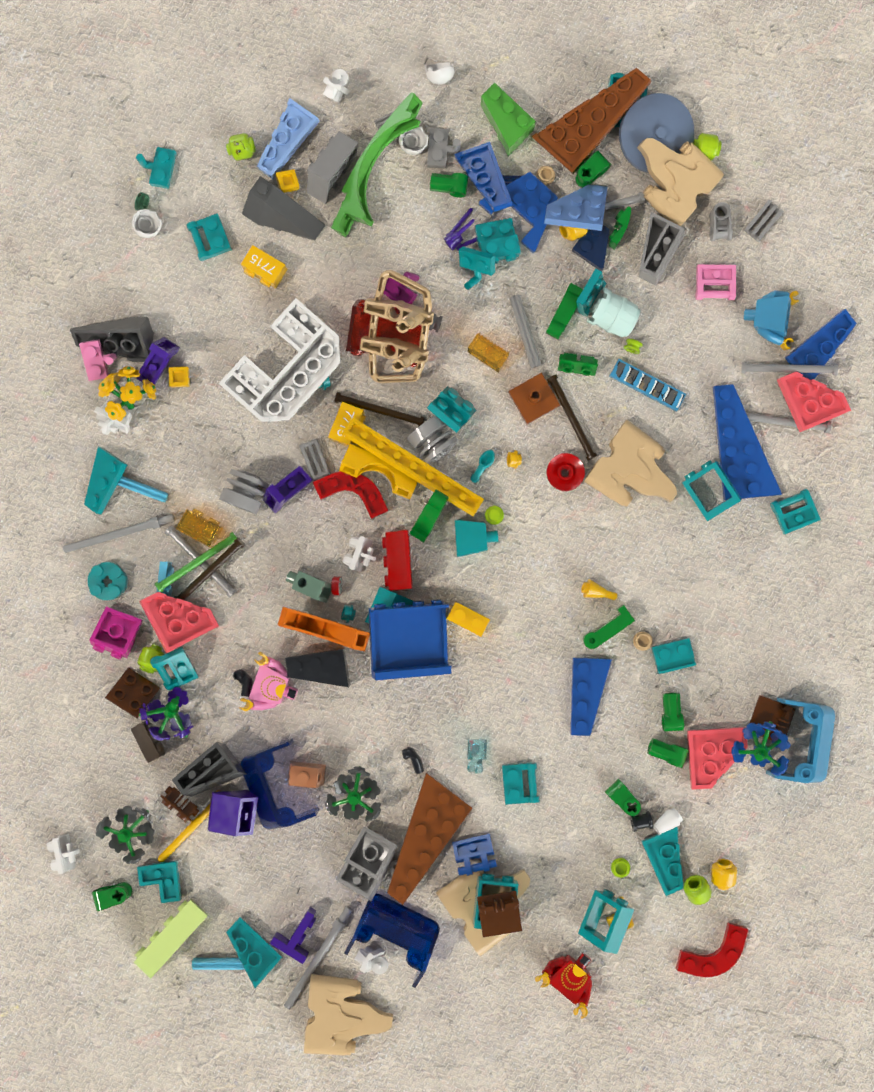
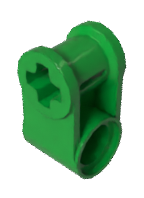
M596 151L579 168L575 178L576 184L582 188L591 185L611 167V163L599 151Z
M617 779L605 793L626 814L636 816L641 810L639 801ZM629 802L635 807L633 810L628 807L627 804Z
M121 882L92 891L96 911H102L122 904L132 895L131 885Z

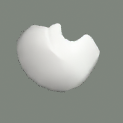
M449 62L425 66L427 79L437 85L447 83L455 73L453 64L450 65Z
M419 126L399 136V145L407 154H419L428 145V134Z
M141 209L133 215L131 224L137 235L143 238H152L159 233L162 220L155 211Z

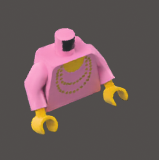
M258 652L262 659L260 661L254 659L260 667L249 696L250 700L240 699V701L246 702L245 707H239L243 711L250 709L263 711L275 708L278 704L282 703L284 697L295 700L298 689L288 686L290 678L281 662L267 657L262 652Z

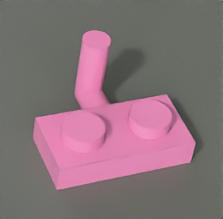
M100 339L79 343L88 380L106 378L109 375L106 363L108 365L112 364L117 359L116 354L104 355Z

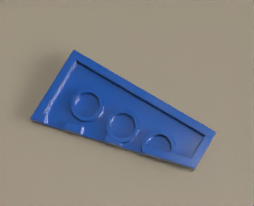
M490 142L454 154L457 162L494 212L513 206Z
M842 309L789 353L785 359L790 365H825L833 357L836 349L844 342L857 323L846 309ZM820 373L801 374H803V377L813 380Z
M572 659L570 735H591L612 659Z

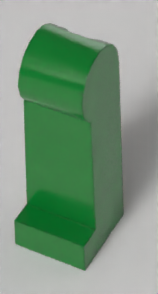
M570 282L546 334L559 340L577 309L576 301L583 291L582 288Z
M436 489L409 534L424 543L433 530L449 497Z
M624 605L616 608L619 613L594 632H587L583 636V643L587 648L595 649L635 621Z

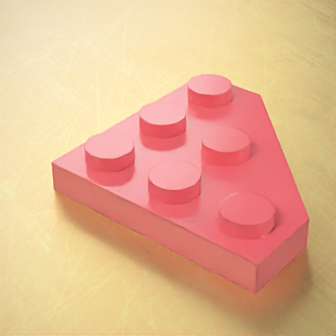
M799 372L791 373L777 380L799 432L851 411L844 393L827 388V385L814 379L805 378Z
M157 592L139 601L166 653L219 627L211 609L167 596L161 592Z
M746 727L687 730L690 786L692 790L713 788L722 774H725L734 764L731 750L735 741L743 742L744 748H748L747 739L744 738V733L742 732Z

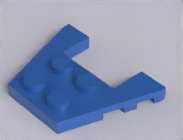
M528 172L506 185L512 201L513 206L511 207L533 226L521 240V243L534 253L547 225L544 224L547 205L556 201L558 197L537 177ZM484 198L479 201L478 204L490 215L494 213Z

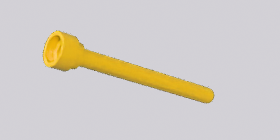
M211 803L158 856L159 862H164L209 816Z

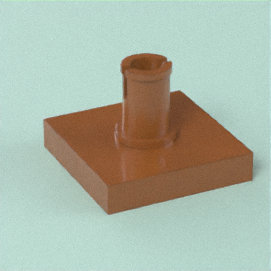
M542 373L508 391L526 425L560 407L558 400Z

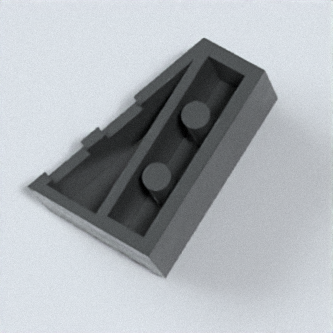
M216 742L174 777L172 781L182 795L192 797L247 773L226 744Z

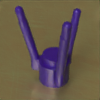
M472 208L463 215L444 238L445 243L452 251L455 249L459 251L461 247L477 242V237L461 243L463 241L461 234L474 223V219L457 231L473 211Z

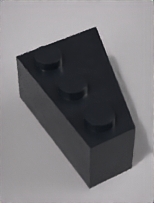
M345 648L285 658L289 678L350 687Z

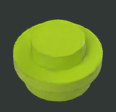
M490 506L485 512V519L491 525L501 523L504 518L503 510L498 506Z
M616 858L611 863V871L618 878L626 877L630 872V864L624 858Z

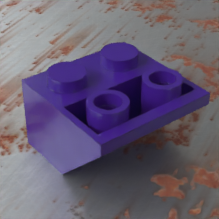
M249 790L212 792L207 830L235 837L253 835L258 797Z

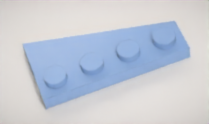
M291 98L287 102L288 106L285 113L283 112L280 117L277 129L273 131V138L270 144L266 146L257 165L258 169L271 179L276 177V172H280L320 122L318 117Z

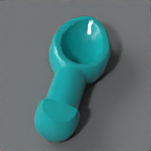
M487 450L480 456L479 466L470 477L473 483L479 482L484 470L493 464L495 459L493 450Z

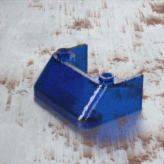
M293 738L247 755L240 763L247 773L243 776L249 791L258 797L256 811L260 822L268 830L289 827L312 818L319 812V807L295 815L294 810L290 807L278 809L264 773L274 766L275 759L272 752L290 746L294 742Z
M376 893L372 901H367L344 954L348 955L355 940L367 943L371 940L373 934L408 950L406 961L410 967L417 970L412 987L416 988L426 972L440 927L436 921Z

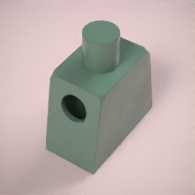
M290 571L286 577V581L293 584V590L327 603L331 594L330 583L302 571H299L298 574Z

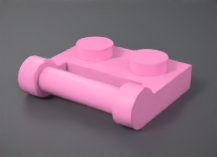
M698 264L696 266V300H702L703 298H728V300H735L736 265ZM704 285L728 286V291L704 290Z

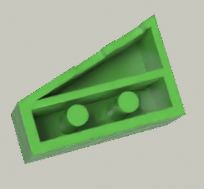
M495 82L481 96V107L491 126L496 131L499 141L504 146L507 156H509L534 131L536 121Z

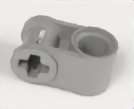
M720 202L715 205L709 215L711 241L716 239H726L729 241L732 239L731 209L727 203ZM716 210H721L724 217L718 216Z

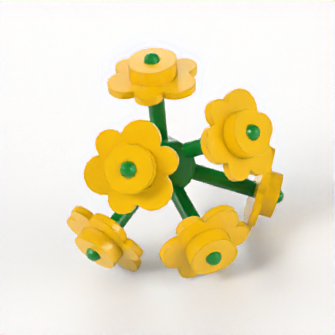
M126 366L123 369H119L116 373L109 374L98 387V390H100L98 395L100 397H107L111 392L122 401L120 404L113 401L107 403L105 411L112 420L117 419L121 421L126 416V411L122 407L125 405L129 410L134 409L135 401H140L142 394L147 393L149 398L156 399V387L148 379L142 380L143 390H141L140 386H135L131 382L132 377L140 376L139 370H135L134 367ZM126 377L127 383L125 386L120 387L118 384L120 378Z

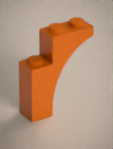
M287 607L282 608L277 624L284 628L364 652L370 633Z

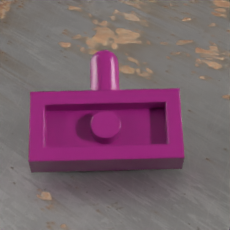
M411 272L403 274V276L415 282L419 280L418 274ZM392 278L387 279L384 295L394 301L402 300L409 304L414 302L418 295L417 293Z

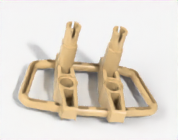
M386 270L379 277L375 298L365 300L364 312L371 314L369 336L361 338L360 350L369 352V374L375 382H415L420 378L424 365L428 362V334L434 317L431 293L427 287L398 272ZM392 278L423 294L424 308L405 303L402 300L382 299L387 279ZM395 307L399 309L400 315L395 312ZM378 317L386 318L393 322L398 321L396 328L401 333L422 325L419 346L398 338L376 337ZM390 345L395 347L396 352L391 350ZM376 355L387 359H395L392 362L394 363L392 368L397 372L402 371L405 367L408 368L413 363H417L413 374L380 376L377 374Z

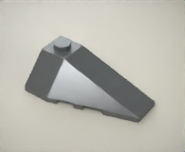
M261 176L249 191L242 211V215L257 225L289 232L314 241L325 227L323 222Z
M129 317L70 329L77 347H80L79 343L100 339L102 351L126 357L128 361L145 362L151 352L149 348L153 343L154 333L148 317Z

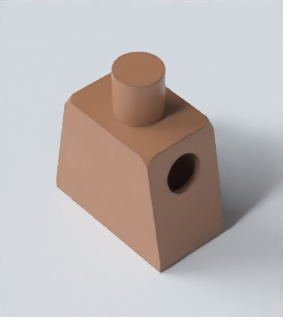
M290 761L288 785L318 788L324 785L326 765Z

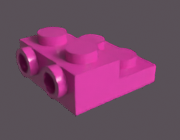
M105 607L89 639L93 646L92 648L100 653H103L104 650L111 652L110 655L116 659L128 658L135 643V637L142 624V619Z

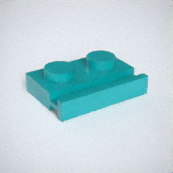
M690 638L651 647L658 674L696 665Z

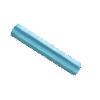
M124 476L121 477L117 484L161 502H166L168 498V493Z
M193 958L192 960L193 970H245L239 958Z

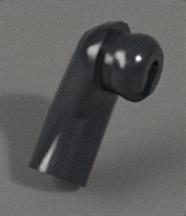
M236 670L233 673V678L242 685L241 696L249 697L252 688V678L245 670Z
M411 747L403 749V758L405 760L411 759L415 774L424 772L421 758Z

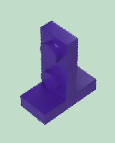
M165 337L153 342L149 348L151 352L139 371L140 376L136 377V379L141 382L144 379H148L155 385L170 359L177 354L180 347Z
M298 466L275 486L273 484L270 485L265 491L263 501L276 514L281 510L283 504L311 483L312 479Z
M309 907L290 940L276 931L270 944L303 964L307 959L309 951L299 945L302 944L306 937V934H304L306 928L309 927L311 929L317 919L314 917L316 910Z

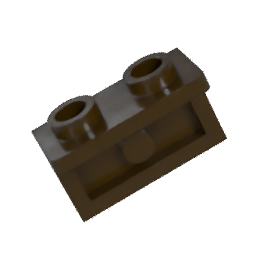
M149 720L148 725L144 721L131 728L147 763L165 755L162 742L154 739L150 734L149 728L154 726Z

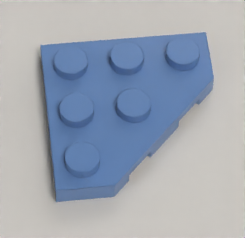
M587 185L548 204L544 224L602 231L608 187Z

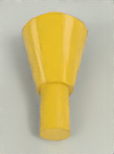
M590 579L584 582L581 588L584 598L605 597L611 600H616L617 593L606 590Z

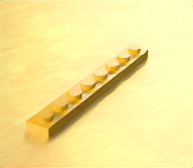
M352 417L342 432L343 436L429 490L435 492L437 489L449 497L447 501L471 516L475 515L484 500L354 417Z

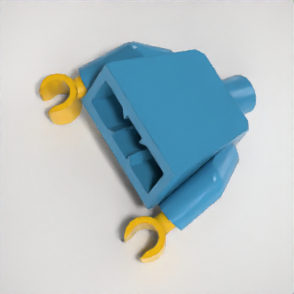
M774 290L768 293L762 299L757 300L756 309H745L744 320L754 321L755 330L769 342L780 345L783 350L791 349V347L786 345V342L792 343L794 340L792 338L784 339V337H787L790 306L799 301L793 299L792 296H797L799 294L798 291H793L789 294V292Z

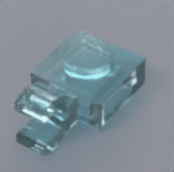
M486 739L468 740L467 759L471 760L467 765L468 772H475L476 774L483 772L482 759H486L487 754Z

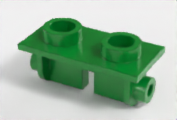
M564 352V354L559 356L557 371L595 376L598 359H594L593 356L581 355L580 361H578L577 354Z

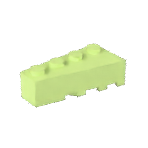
M192 899L189 902L185 900L177 908L180 912L175 917L171 915L163 923L165 928L160 933L156 931L149 939L151 943L146 948L142 946L135 954L137 958L134 963L149 978L156 974L208 916Z

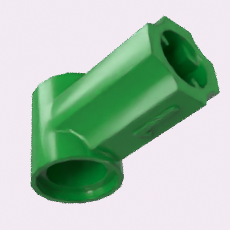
M432 173L430 191L449 193L453 197L464 198L466 197L469 177L462 173H454L452 175Z
M663 693V731H684L680 693Z
M652 738L648 745L647 754L665 760L676 767L683 768L689 750Z

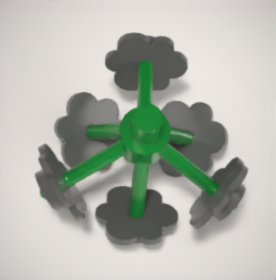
M355 766L354 769L348 770V773L356 775L355 783L351 775L345 776L340 774L337 777V781L333 783L335 792L337 794L348 793L346 799L336 802L335 796L327 794L325 807L329 814L337 816L339 805L346 803L342 807L346 819L350 820L353 818L358 820L359 816L364 814V808L368 810L365 821L368 822L376 819L381 812V803L375 802L370 807L361 801V796L365 798L370 797L372 800L375 799L381 792L377 786V781L365 778L360 786L363 791L359 792L360 776H370V773L366 772L365 768Z
M125 806L123 809H118L115 820L123 824V828L120 831L110 828L112 821L107 816L96 827V836L100 839H103L110 832L113 833L111 835L112 840L109 841V847L115 849L116 853H120L121 850L130 851L123 858V862L127 864H135L145 855L142 848L134 851L131 845L132 837H137L138 840H141L142 845L151 844L154 840L155 830L151 826L153 822L149 819L151 815L149 810L144 808L140 810L136 807V810H132L131 806ZM137 812L141 815L138 819L136 817ZM143 819L148 821L144 825L139 826V831L137 833H133V829ZM128 823H133L130 827H127Z

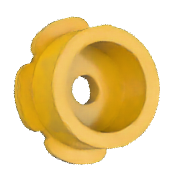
M514 450V452H508L507 466L516 469L518 465H521L522 457L521 454H518L517 450Z

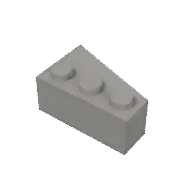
M340 131L335 137L332 136L329 139L325 150L322 149L319 152L315 163L312 162L307 169V193L324 204L328 202L329 191L331 188L336 189L338 185L336 180L342 173L345 174L357 155V141Z
M651 212L640 264L639 278L655 286L657 285L684 238L685 228Z

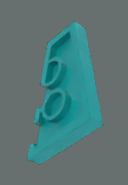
M99 446L84 505L96 514L102 515L128 465Z
M678 827L660 835L657 833L641 840L665 896L682 890L683 876L680 863V847L678 844Z
M239 917L226 933L254 988H256L280 961L282 956Z

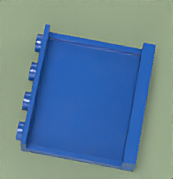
M437 599L431 600V603L424 604V601H413L412 605H405V602L393 603V606L374 604V607L369 608L372 678L377 681L452 674L451 666L448 664L446 608H449V604Z

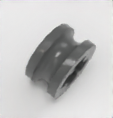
M434 314L433 324L429 327L430 331L434 329L438 333L443 316L437 317Z

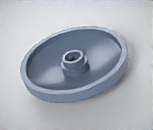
M654 93L635 101L624 114L619 128V142L625 158L633 167L642 172L649 173L645 158L637 148L646 138H653L681 154L679 149L685 142L693 143V119L686 106L680 100L668 94Z

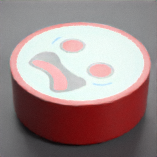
M340 576L332 578L331 592L334 596H341L342 577Z

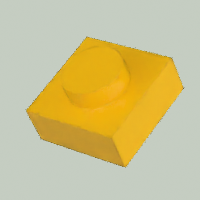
M295 169L276 172L277 183L282 192L299 190L300 186Z
M169 367V386L190 387L189 367Z

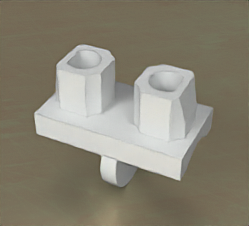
M343 69L335 70L332 74V80L325 76L323 82L327 86L323 95L338 103L343 94L348 96L350 90L344 87L349 80L347 72Z
M107 401L101 408L98 406L95 408L94 412L97 413L96 419L99 420L98 426L103 427V434L108 435L110 431L116 433L118 429L125 433L129 432V422L132 417L129 411L125 410L126 416L121 421H118L117 419H110L105 411Z
M360 536V538L351 537L349 546L356 549L354 555H345L343 563L349 566V569L362 572L363 566L368 567L370 560L376 561L377 559L372 556L374 549L370 547L373 540Z
M69 834L54 838L47 843L48 851L55 853V859L51 860L50 863L51 870L58 871V874H63L75 868L74 862L76 861L74 855L80 853L79 848L73 849Z
M367 946L365 949H360L354 959L362 965L360 971L363 973L372 970L380 975L388 970V961L385 957L381 956L385 953V950L382 948L374 950Z

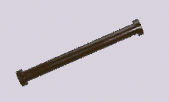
M557 374L547 379V382L551 383L587 455L586 459L589 461L598 455L596 452H593L557 380Z
M340 392L336 393L334 403L337 404L344 402L361 409L417 424L418 427L424 423L425 419L423 416L420 418L341 395Z
M237 537L232 546L185 590L173 598L185 600L240 548L243 549L245 543Z

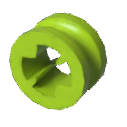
M626 339L627 345H624L623 349L633 354H639V348L643 344L634 339Z

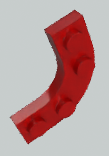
M340 471L313 482L320 500L338 492L350 491L360 496L371 519L389 512L379 489L369 478L361 474L356 478Z
M728 922L720 948L709 955H699L680 949L676 970L698 977H714L727 972L737 963L742 954L748 928Z

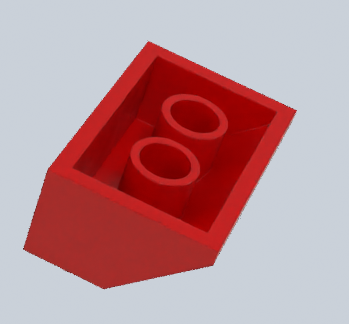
M409 531L386 532V537H382L383 549L386 548L387 556H383L384 568H388V575H385V587H389L390 591L413 589Z

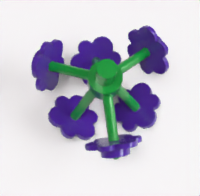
M174 687L167 694L169 698L166 706L161 705L160 700L156 699L147 705L148 710L146 711V705L143 703L144 708L140 709L139 716L141 720H146V725H148V718H152L154 722L164 719L160 728L156 726L149 728L150 734L154 739L162 741L171 738L168 732L164 730L169 718H171V730H179V733L174 735V737L187 738L188 734L191 733L190 729L194 726H191L192 722L189 714L184 715L182 712H178L182 704L186 705L189 702L187 691H182L180 687Z

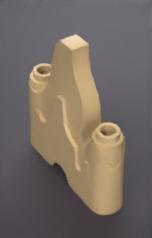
M646 138L637 147L645 158L650 176L661 188L660 190L657 186L650 184L643 191L644 198L661 217L679 226L697 208L696 196L700 197L703 194L710 193L724 176V173L692 142L689 143L687 141L680 147L681 154L674 152L653 138Z
M626 419L609 443L611 448L610 457L598 459L584 479V482L621 506L627 507L633 499L630 496L631 493L624 488V485L644 496H658L668 502H672L677 495L676 487L654 461L655 458L659 460L665 453L663 446Z
M524 869L513 875H504L512 876L514 880H517L519 884L517 899L524 894L530 884V877ZM483 870L473 872V875L469 876L467 874L461 875L436 892L452 918H461L466 922L464 935L479 956H482L510 934L483 937L482 929L473 927L477 878L485 874ZM483 884L482 896L510 892L511 887Z
M311 974L308 1008L315 1015L307 1021L304 1053L351 1055V1053H355L356 1041H352L353 1038L388 1031L392 1028L393 1014L380 1011L369 1002L347 998L361 993L362 982H358L357 979Z

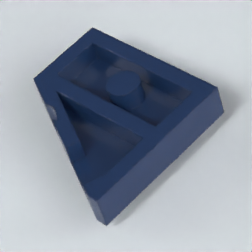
M604 225L602 226V231L588 229L586 235L582 236L575 244L572 252L596 269L602 271L610 229Z

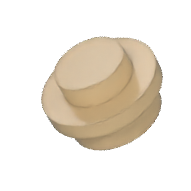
M542 166L538 169L536 177L544 185H550L555 179V172L549 166Z
M638 632L633 637V644L638 650H648L652 645V637L647 632Z

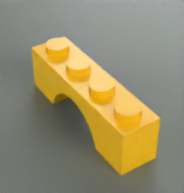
M349 444L339 471L356 478L367 471L380 472L389 479L392 493L409 500L417 485V481L359 445Z

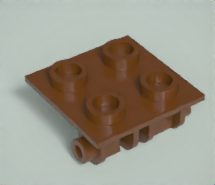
M128 667L105 699L138 719L140 709L144 708L143 703L147 707L160 687Z
M759 695L750 723L757 725L758 723L764 724V721H771L776 725V729L781 730L783 734L787 735L796 708ZM770 730L768 736L769 740H773L770 735L774 733V731Z
M169 786L165 790L167 795L165 797L160 795L163 798L161 803L170 810L175 808L178 811L176 815L185 823L188 820L192 822L189 817L191 815L195 817L199 813L198 806L190 801L182 810L189 799L187 798L179 807L177 804L185 795H182L174 803L181 793L175 787Z
M516 891L477 897L483 937L522 931L519 900L517 899Z

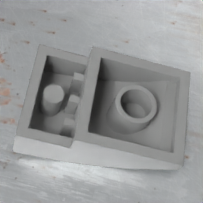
M364 826L346 856L345 864L336 880L372 901L389 868L397 845Z

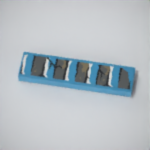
M620 359L616 362L609 376L676 412L686 396L680 390Z

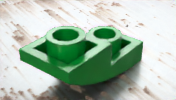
M630 206L625 211L621 209L615 217L617 221L614 227L617 229L609 237L611 239L609 247L613 250L620 243L628 227L631 216Z

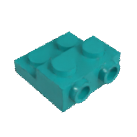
M512 218L474 226L479 251L495 255V264L499 263V260L505 259L507 262L514 261L521 254Z
M449 386L441 391L438 397L427 407L429 411L456 433L477 411L471 402L464 400L455 389Z

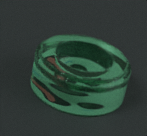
M140 192L137 195L134 205L137 211L147 209L149 205L148 194Z

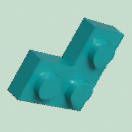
M177 860L139 865L137 867L139 887L159 884L161 903L181 901L182 895Z

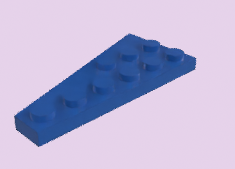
M734 385L713 386L721 468L742 499L782 495ZM722 482L724 501L730 498L731 494Z

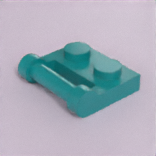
M218 213L186 224L197 247V255L200 261L232 250ZM200 228L204 229L211 249L208 251L205 250L198 232Z
M598 269L594 270L576 301L578 312L586 317L591 312L590 308L601 289L607 284L603 280L602 271Z
M808 489L801 490L799 494L779 502L774 501L770 503L783 535L821 520ZM799 501H805V506L785 514L781 510Z
M183 647L163 656H155L150 660L152 667L156 668L164 681L163 685L166 690H173L174 687H179L199 678ZM168 664L176 678H170L163 665Z
M537 763L502 765L505 805L540 802V796L537 795L535 772ZM522 770H528L530 796H524Z

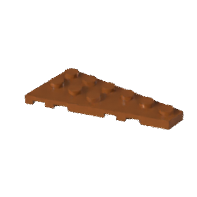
M635 68L607 89L598 92L599 94L581 103L563 115L562 118L549 124L544 130L535 133L531 137L574 174L652 81L638 68Z
M425 773L387 893L402 905L472 810L471 806L427 773Z

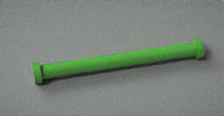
M231 532L229 537L161 582L154 583L155 586L162 593L164 588L233 542L235 543L234 540L237 537Z

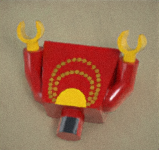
M583 952L577 960L570 955L550 960L543 969L542 975L535 977V981L539 982L542 978L543 984L540 987H547L550 984L573 1004L576 1005L578 1003L579 1006L573 1010L574 1015H577L580 1009L582 1011L581 1019L587 1016L588 1010L586 1007L591 996L592 980L590 972L586 967L592 960Z

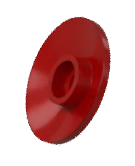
M570 453L558 454L551 459L547 466V479L555 489L571 491L582 483L585 476V468L577 456ZM562 470H567L568 476H563Z

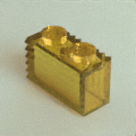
M477 333L467 350L469 354L498 373L509 358V352L496 346V344H493V341L490 342V339L487 340L483 335L480 336V333Z
M195 508L192 511L186 509L176 530L212 548L223 530V527L219 526L220 522L212 517L209 520L202 517L204 513Z

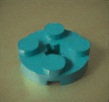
M103 562L95 565L89 573L88 587L90 593L98 599L114 600L124 593L127 588V575L118 564ZM106 576H109V579L112 580L108 587L103 583V579H106Z

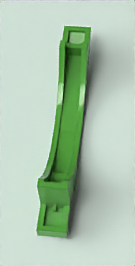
M411 92L385 121L353 168L342 189L346 197L331 227L339 235L347 237L354 221L372 227L374 221L369 213L366 199L369 175L379 155L394 139L409 130L419 127L420 121L416 119V116L423 102L415 93Z

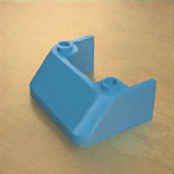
M777 698V702L804 707L803 718L806 722L812 724L807 763L798 764L794 774L783 773L776 776L771 773V770H766V774L776 779L801 783H819L824 781L828 771L835 711L827 705Z

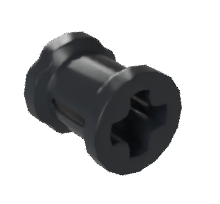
M649 811L646 814L630 816L633 832L648 827L653 829L652 817Z

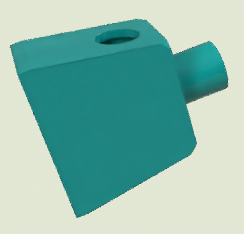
M455 520L457 557L487 551V543L498 542V530L486 531V523Z

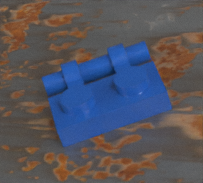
M490 834L452 842L456 863L464 862L465 865L457 868L459 876L465 874L467 876L473 875V872L482 870L486 872L490 871V868L497 867L496 859L489 861L487 859V856L494 855ZM481 858L482 862L471 865L470 860Z

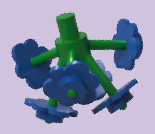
M764 721V724L758 723L757 725L749 723L747 728L742 730L743 736L748 740L754 739L756 746L754 750H746L743 742L735 741L731 750L734 762L742 763L746 754H750V761L753 765L765 767L766 763L771 762L774 766L771 769L773 775L779 776L785 773L788 768L789 759L781 756L776 761L769 753L774 747L779 748L781 751L789 749L791 745L787 735L783 734L781 730L776 729V725L771 721ZM770 730L774 731V733L770 735L773 739L772 744L767 746L766 743L768 740ZM764 735L762 743L759 744V736Z

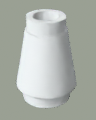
M675 808L667 809L653 824V828L660 835L679 826L683 819Z

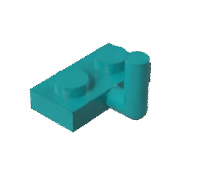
M157 147L154 162L146 161L142 154H137L136 159L141 167L152 170L149 184L169 189L177 155L176 151Z
M464 246L459 249L460 267L474 271V277L464 284L465 289L470 290L482 279L481 273L490 276L495 273V255Z

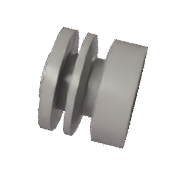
M433 416L407 437V440L414 449L421 446L424 447L419 456L423 457L429 454L424 459V462L427 464L443 458L459 441L456 437L447 440L453 432L448 431L443 434L441 431L446 427V424L437 416Z
M231 469L229 474L237 477V479L227 478V482L234 485L233 489L223 488L219 500L257 515L261 502L254 498L255 494L264 496L265 493L258 490V487L267 489L269 484L249 472Z

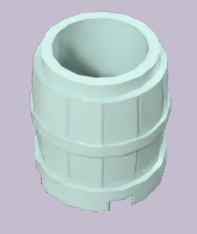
M604 287L602 289L604 293L598 294L590 309L593 314L591 318L587 317V322L599 326L608 333L619 337H627L633 330L641 311L636 304L627 300V298L616 295Z

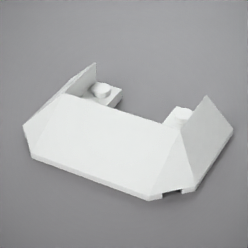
M296 298L270 326L298 351L275 379L272 380L244 355L219 383L261 422L289 421L340 365L339 336Z

